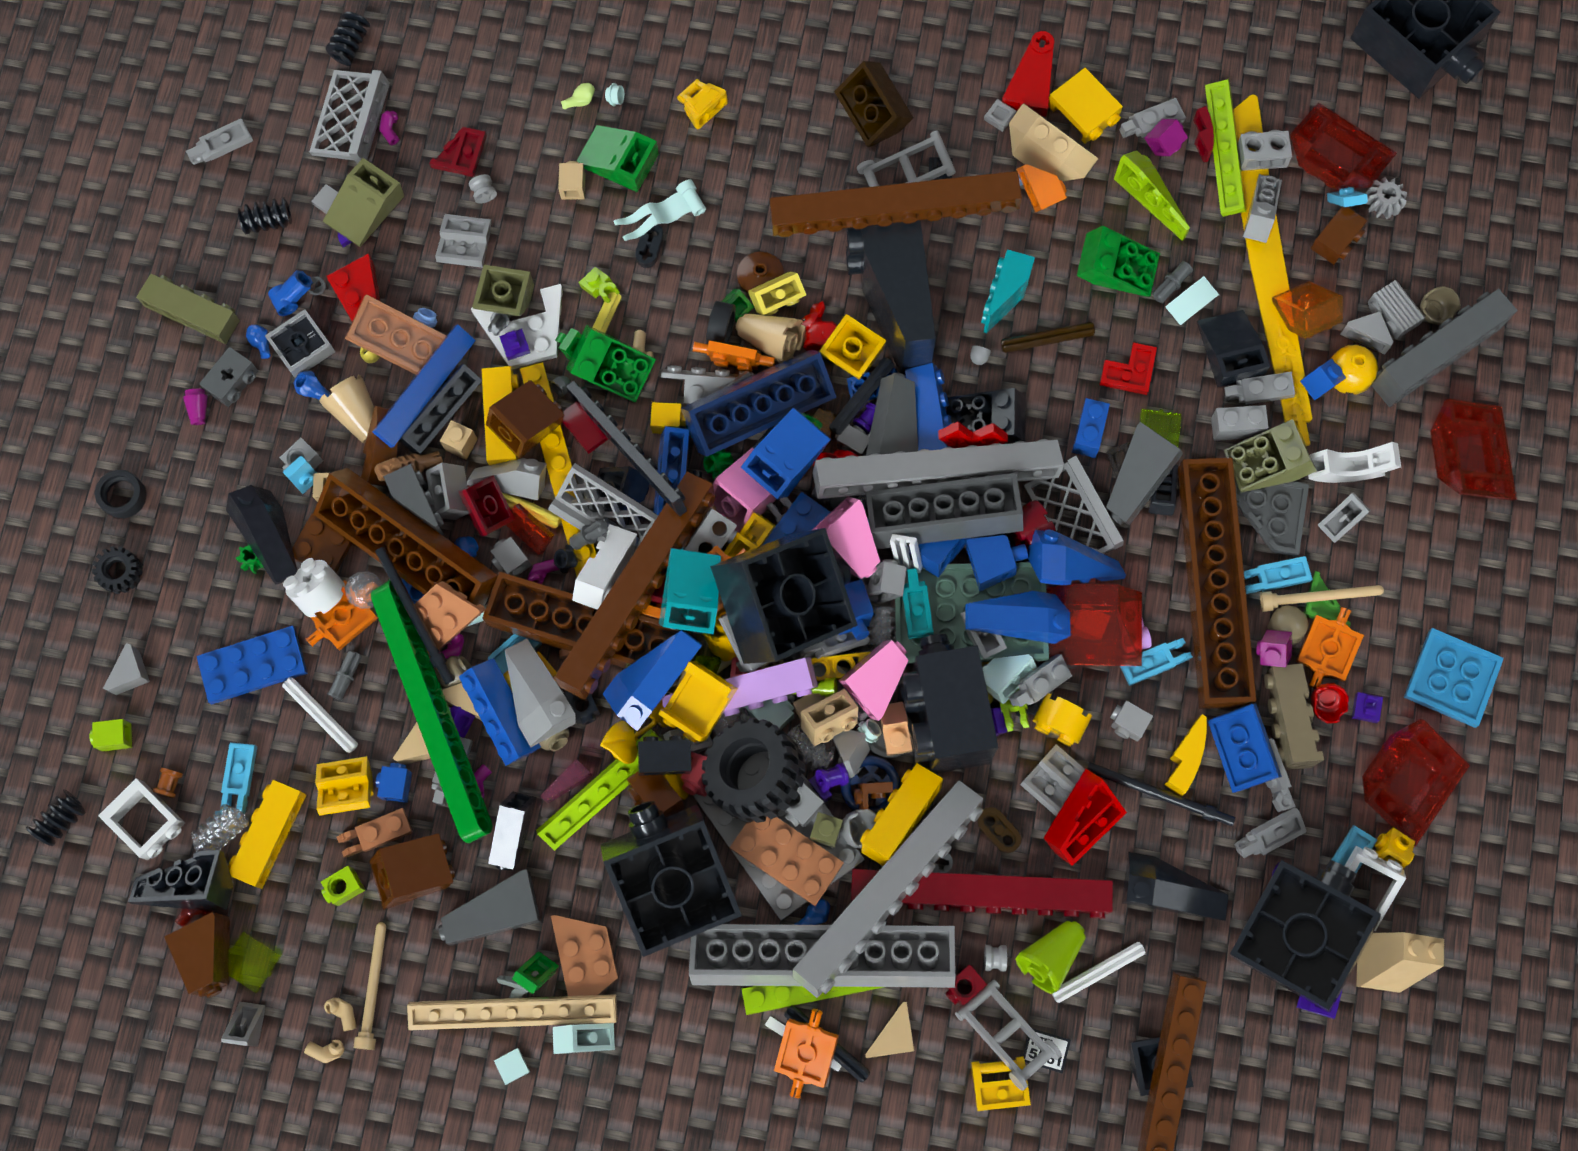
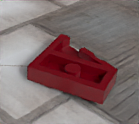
M462 127L455 134V138L443 147L444 151L436 159L432 158L430 160V167L474 177L487 137L486 132Z

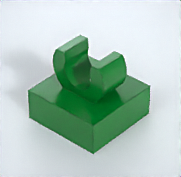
M571 328L567 335L560 332L555 339L556 342L561 343L558 348L568 360L571 359L581 334L579 331Z

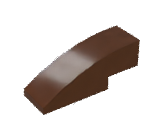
M380 406L374 407L363 453L366 454L361 478L370 484L387 486L386 481H379L374 468L379 463L396 458L398 442L394 447L390 448L372 432L390 410V408Z

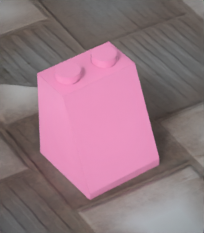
M754 448L747 451L721 473L713 483L716 495L713 505L720 514L737 525L736 531L739 533L754 512L762 515L768 509L767 505L776 500L772 494L741 468Z
M848 496L812 530L826 528L835 557L841 558L847 563L852 575L860 579L863 577L868 578L877 570L876 565L880 563V559L863 503L859 499Z
M883 641L838 680L870 719L879 721L883 717L909 661L905 656L907 651L898 641Z

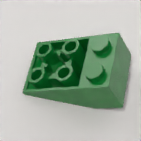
M596 125L576 162L583 163L584 169L638 193L659 155L657 141L634 131Z
M1101 226L1086 233L1077 276L1097 286L1150 297L1160 253L1105 226Z
M586 325L566 369L571 374L636 402L656 359L604 332Z

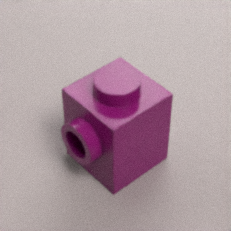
M1161 119L1144 139L1155 156H1171L1182 147V143L1188 136L1183 130V125L1177 119Z
M1266 630L1262 640L1257 642L1256 653L1260 656V665L1287 667L1292 656V632Z

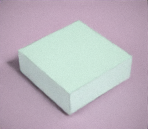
M519 1048L494 1061L505 1085L530 1072Z

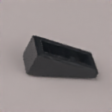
M1175 465L1169 472L1171 477H1166L1162 482L1171 485H1160L1149 499L1150 514L1168 516L1174 514L1178 465ZM1156 493H1166V494H1170V496H1169V495H1159V494H1156Z

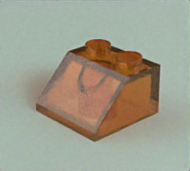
M1310 281L1272 297V302L1288 330L1302 338H1311L1315 334L1331 329L1333 326L1343 322V296Z

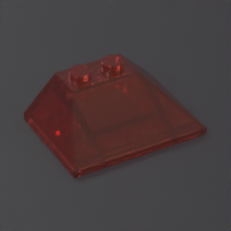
M1319 102L1290 134L1298 165L1305 169L1308 174L1317 177L1328 187L1334 188L1338 192L1342 188L1353 187L1354 189L1371 187L1397 154Z
M1455 399L1445 400L1430 431L1437 478L1460 495L1510 501L1516 500L1502 407Z
M1071 584L1046 589V593L1056 594L1070 611L1071 630L1070 637L1055 644L1048 643L1049 659L1056 654H1062L1066 665L1142 666V592L1118 584Z
M1419 719L1390 735L1363 774L1365 802L1392 828L1414 840V847H1416L1470 765L1424 719Z

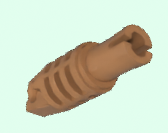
M438 451L425 455L413 453L379 463L375 466L374 470L379 481H385L383 476L409 464L412 465L415 472L420 470L422 473L425 469L443 463L441 456L437 457L440 455Z

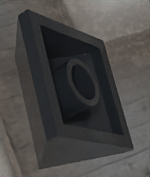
M1160 1037L1130 1042V1065L1140 1096L1149 1095ZM1190 1069L1186 1088L1194 1087Z

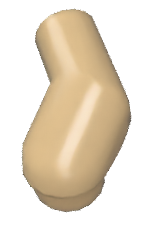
M642 330L635 331L633 348L654 358L652 351L645 352L646 333Z
M332 998L325 1002V1011L328 1014L332 1013L341 1018L343 1031L356 1029L354 1011L350 1003L340 998Z
M333 1040L332 1043L324 1047L310 1041L304 1053L322 1063H328L341 1057L344 1052V1046L340 1040Z

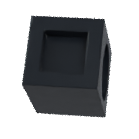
M568 691L563 693L575 713L577 725L581 723L583 725L590 724L597 719L596 716L601 715L592 694L589 693L584 700ZM581 701H588L589 707L586 711L580 712L577 711V704Z

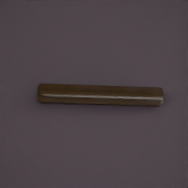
M1092 322L1004 338L1001 340V349L1004 353L1090 337L1095 334V327Z

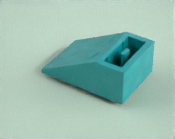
M1007 249L1005 258H999L995 278H993L990 294L981 323L985 324L983 333H988L1024 298L1035 257Z
M670 549L659 624L662 627L714 634L719 591L710 566L721 562L720 555Z

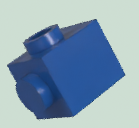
M1330 359L1300 382L1315 401L1346 379V376L1343 374L1341 367L1333 359Z
M390 763V767L382 766L381 773H378L376 777L377 797L387 801L408 803L412 772L405 769L406 765Z

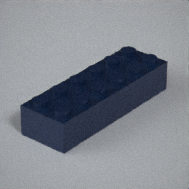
M809 350L681 407V411L698 453L707 457L777 425L792 408L803 413L836 398V394L821 353Z

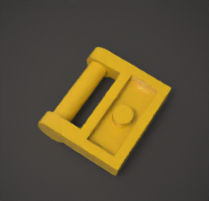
M1024 1056L1015 1057V1060H1013L1021 1070L1026 1066ZM979 1061L971 1062L977 1111L1031 1105L1028 1087L1022 1091L1011 1080L982 1083L981 1074L1011 1071L1003 1061L982 1064Z

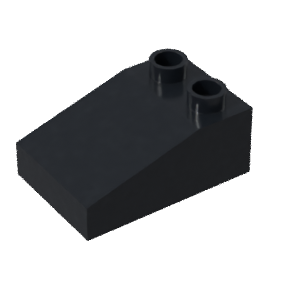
M921 220L911 224L897 222L889 226L870 225L863 229L846 228L848 275H861L862 291L886 340L899 373L906 376V369L932 363L936 337Z

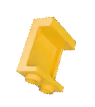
M1086 68L1082 69L1051 93L1048 107L1053 112L1059 109L1082 133V142L1084 144L1090 140H1096L1106 127H1113L1120 120V113L1123 107Z
M689 661L684 669L686 671L685 676L666 707L661 709L658 714L663 717L662 721L666 725L674 729L678 727L684 731L683 735L687 739L696 743L697 741L707 740L738 688L699 662Z

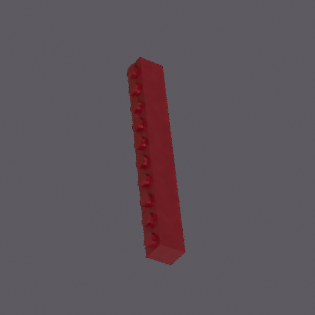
M852 869L851 902L880 870ZM931 873L928 877L923 876L918 881L919 886L913 895H906L901 901L903 905H908V910H923V906H934V911L948 912L949 907L960 908V912L975 913V908L986 909L988 914H1001V910H1012L1013 915H1027V911H1038V916H1053V912H1064V917L1073 918L1079 917V913H1089L1090 918L1105 919V914H1110L1113 911V881Z

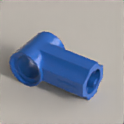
M296 270L284 284L277 285L268 292L279 316H287L295 312L298 308L296 302L311 288L313 282L310 276L306 275L303 271Z

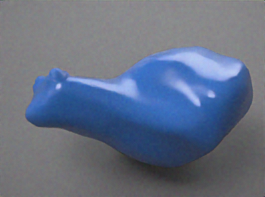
M253 324L247 328L246 338L252 347L259 350L261 359H268L271 356L269 341L265 337L268 334V330L260 325Z
M302 371L294 380V387L299 395L318 400L324 394L326 397L330 396V392L322 386L313 371Z
M467 536L456 539L454 542L456 546L473 558L477 556L479 546L473 537Z
M821 898L816 907L809 904L805 917L794 923V925H819L826 922L830 912V903Z

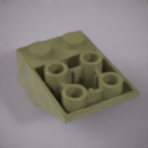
M362 158L347 175L323 222L361 247L404 198L400 182Z
M1293 419L1224 450L1227 458H1233L1234 477L1241 492L1293 482L1317 471L1300 430Z

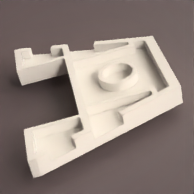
M561 284L540 289L546 312L510 321L509 325L497 336H494L493 332L488 331V326L491 323L490 318L494 312L471 308L473 315L512 370L558 357L559 343L555 339L560 332L561 298L563 295ZM522 329L531 353L508 361L499 336L513 330Z

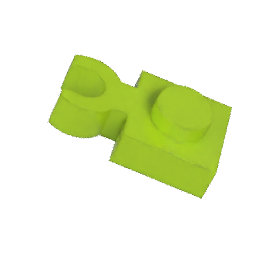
M596 267L578 282L587 293L594 298L601 295L602 299L607 303L611 301L607 296L610 292L620 293L610 277Z

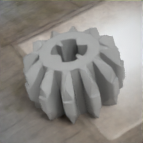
M1386 177L1382 178L1380 182L1378 180L1374 181L1366 191L1368 200L1366 205H1370L1369 212H1377V218L1383 214L1386 219L1390 218L1391 215H1398L1406 205L1405 198L1407 197V192L1401 191L1403 184L1396 185L1395 178L1388 182Z

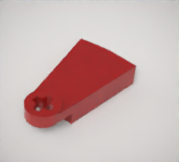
M1039 31L1032 36L1002 98L1003 103L1016 111L1019 110L1022 104H1025L1040 116L1046 117L1054 48V38L1049 32ZM1041 40L1045 41L1046 45L1044 47H1039Z

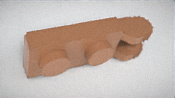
M401 808L359 825L354 830L337 836L338 843H344L355 837L359 838L360 844L348 847L342 851L343 857L346 858L362 851H370L411 834L413 831L405 809Z

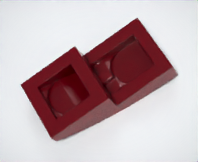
M1206 106L1197 109L1193 119L1199 131L1194 144L1204 163L1208 162L1214 145L1212 120Z
M577 401L564 410L565 416L562 423L588 454L608 440Z

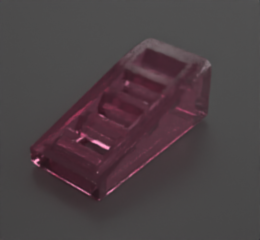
M574 760L541 795V798L545 802L550 803L589 780L593 775L578 760Z

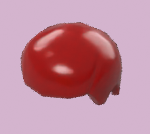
M1335 683L1322 684L1311 694L1310 704L1314 715L1327 724L1340 722L1341 716L1349 710L1348 694L1343 687Z

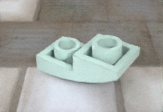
M1203 276L1165 307L1177 322L1182 325L1219 294Z

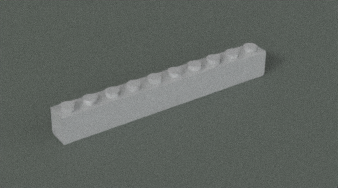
M1041 439L1036 442L994 443L989 446L970 445L965 448L946 447L941 450L930 451L922 449L917 452L906 453L898 451L893 454L882 455L879 453L858 457L850 455L845 458L835 459L826 457L815 460L813 478L817 499L866 495L868 491L1016 473L1017 481L1059 478L1064 462L1058 440Z
M958 781L794 967L793 979L816 998L822 992L827 994L836 982L834 980L840 972L844 974L849 969L856 953L861 954L869 945L868 939L873 933L877 935L886 925V918L890 914L894 916L903 905L901 901L905 896L913 895L919 886L918 881L923 876L928 877L932 873L939 857L943 859L951 850L952 846L950 844L955 839L960 840L968 829L966 827L971 820L975 822L983 812L981 808L983 798L961 781Z

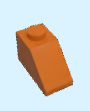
M1028 164L1016 169L1035 212L1067 198L1065 195L1066 187L1063 181L1059 180L1056 175Z

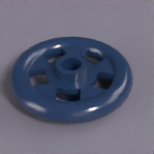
M867 755L860 768L865 766L868 774L863 775L861 778L856 774L854 777L849 778L847 785L841 786L843 799L851 810L859 809V804H855L851 785L867 783L869 781L893 782V790L895 788L899 790L901 783L898 772L889 761L879 756ZM878 767L887 774L883 780L874 773ZM889 793L887 798H875V806H868V809L876 814L881 808L885 810L889 804L888 798L891 793ZM868 794V799H874L871 798L870 794Z

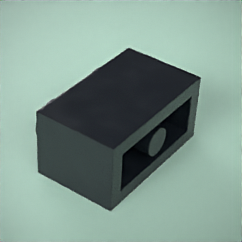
M651 736L643 737V741H638L639 776L691 773L690 740H684V736H670L669 740L659 741V737Z

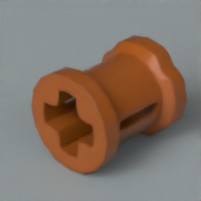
M161 767L160 772L162 774L157 788H154L153 792L175 798L176 794L174 792L178 780L182 778L183 774Z

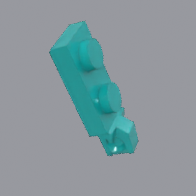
M917 568L907 569L908 583L904 584L903 602L908 638L914 639L934 635L927 585H925V581L919 582Z

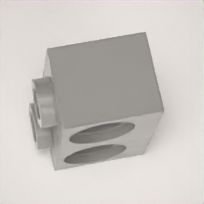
M1271 130L1263 133L1250 131L1241 134L1239 138L1238 150L1241 171L1288 167L1292 158L1289 131ZM1272 146H1276V147H1278L1280 150H1276V149H1274Z
M710 507L700 526L696 528L690 537L688 545L683 549L698 552V547L703 542L710 543L712 549L716 545L722 549L726 542L730 544L738 531L735 528L737 525ZM717 521H722L726 525L724 533L720 535L714 534L712 531V526Z
M884 559L883 562L876 565L877 570L870 577H863L862 581L864 582L870 602L881 604L903 596L906 567L897 565L898 562L895 560Z

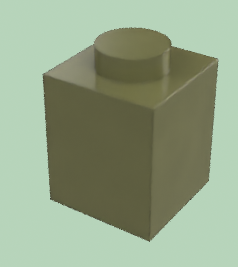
M818 812L810 840L835 848L843 820Z

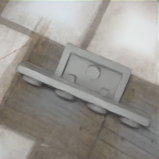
M671 365L667 366V369L662 370L661 377L685 379L684 403L690 404L721 390L745 371H740L739 374H730L729 370L716 369L714 373L706 372L705 368L693 367L691 371L682 370L681 366Z

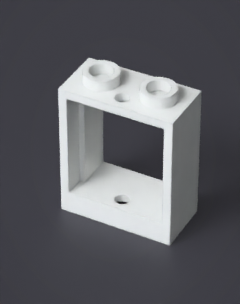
M137 778L98 815L139 858L145 860L158 856L163 850L162 846L168 840L177 837L182 830L181 827L185 824L145 782ZM145 796L168 821L141 846L118 821Z
M1356 846L1345 867L1355 872L1361 862L1393 878L1392 883L1375 910L1381 914L1380 921L1374 930L1376 931L1406 880V875L1402 865L1391 859L1385 861L1379 858V854L1368 847L1362 849Z

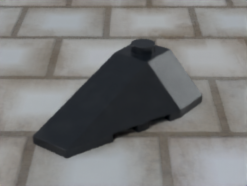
M253 485L230 492L228 494L226 511L275 585L284 582L289 576H294L298 570L284 512L272 492Z
M222 850L199 851L194 853L190 859L175 861L171 867L166 869L158 868L136 877L128 903L204 911L227 910L234 885L224 852Z
M1128 852L1122 904L1226 921L1228 894L1155 856Z

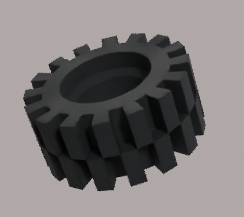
M113 546L110 547L111 551L107 549L102 550L104 555L98 554L96 557L99 561H93L92 564L96 567V569H92V574L95 575L93 577L94 580L111 593L120 594V591L127 593L129 592L127 589L129 587L133 590L136 587L133 583L135 581L139 583L141 579L138 578V575L143 573L139 569L142 567V564L138 561L139 559L123 547H118L117 549ZM115 562H124L126 566L125 573L120 578H111L109 575L110 567Z

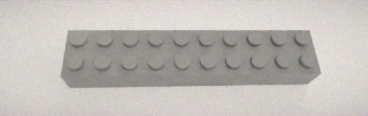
M721 924L691 937L689 961L691 984L802 986L793 979V969L831 925ZM885 925L879 934L873 933L868 939L869 945L861 954L856 953L849 969L844 974L840 972L834 979L836 981L835 987L955 988V926Z

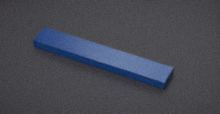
M458 324L455 325L372 432L390 448L394 447L476 340Z

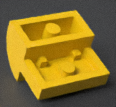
M367 756L317 764L315 783L318 789L317 811L319 816L370 808L371 796L374 795V786Z

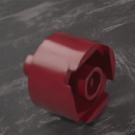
M1033 500L1022 506L1023 531L1012 532L1009 534V537L1012 536L1015 546L1025 544L1028 551L1035 530L1057 531L1053 522H1048L1044 516L1048 514L1044 507L1037 500Z

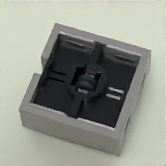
M305 309L265 335L295 378L300 372L310 370L335 353L331 344Z

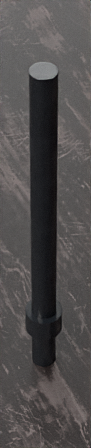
M385 547L377 549L375 552L431 657L429 660L433 668H437L445 685L453 682L454 678L446 665L447 659L443 652H439Z
M1089 762L1087 769L1097 776L1200 814L1203 819L1211 822L1216 820L1229 826H1233L1236 817L1218 811L1217 807L1210 804L1205 806Z

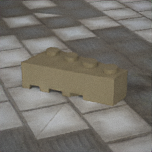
M1303 664L1287 665L1286 668L1272 666L1264 676V683L1266 689L1270 691L1271 699H1268V710L1270 714H1273L1274 718L1271 730L1273 738L1277 739L1278 752L1285 770L1312 768L1322 762L1324 756L1322 751L1317 752L1316 749L1317 741L1320 739L1318 730H1314L1311 726L1314 717L1313 708L1305 700L1309 697V690Z

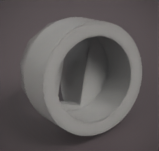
M972 346L970 353L972 362L976 365L986 363L991 351L984 347Z

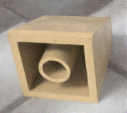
M1405 932L1373 933L1357 961L1356 987L1397 993L1402 992L1444 966V939Z

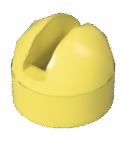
M361 347L360 355L366 363L378 361L380 356Z

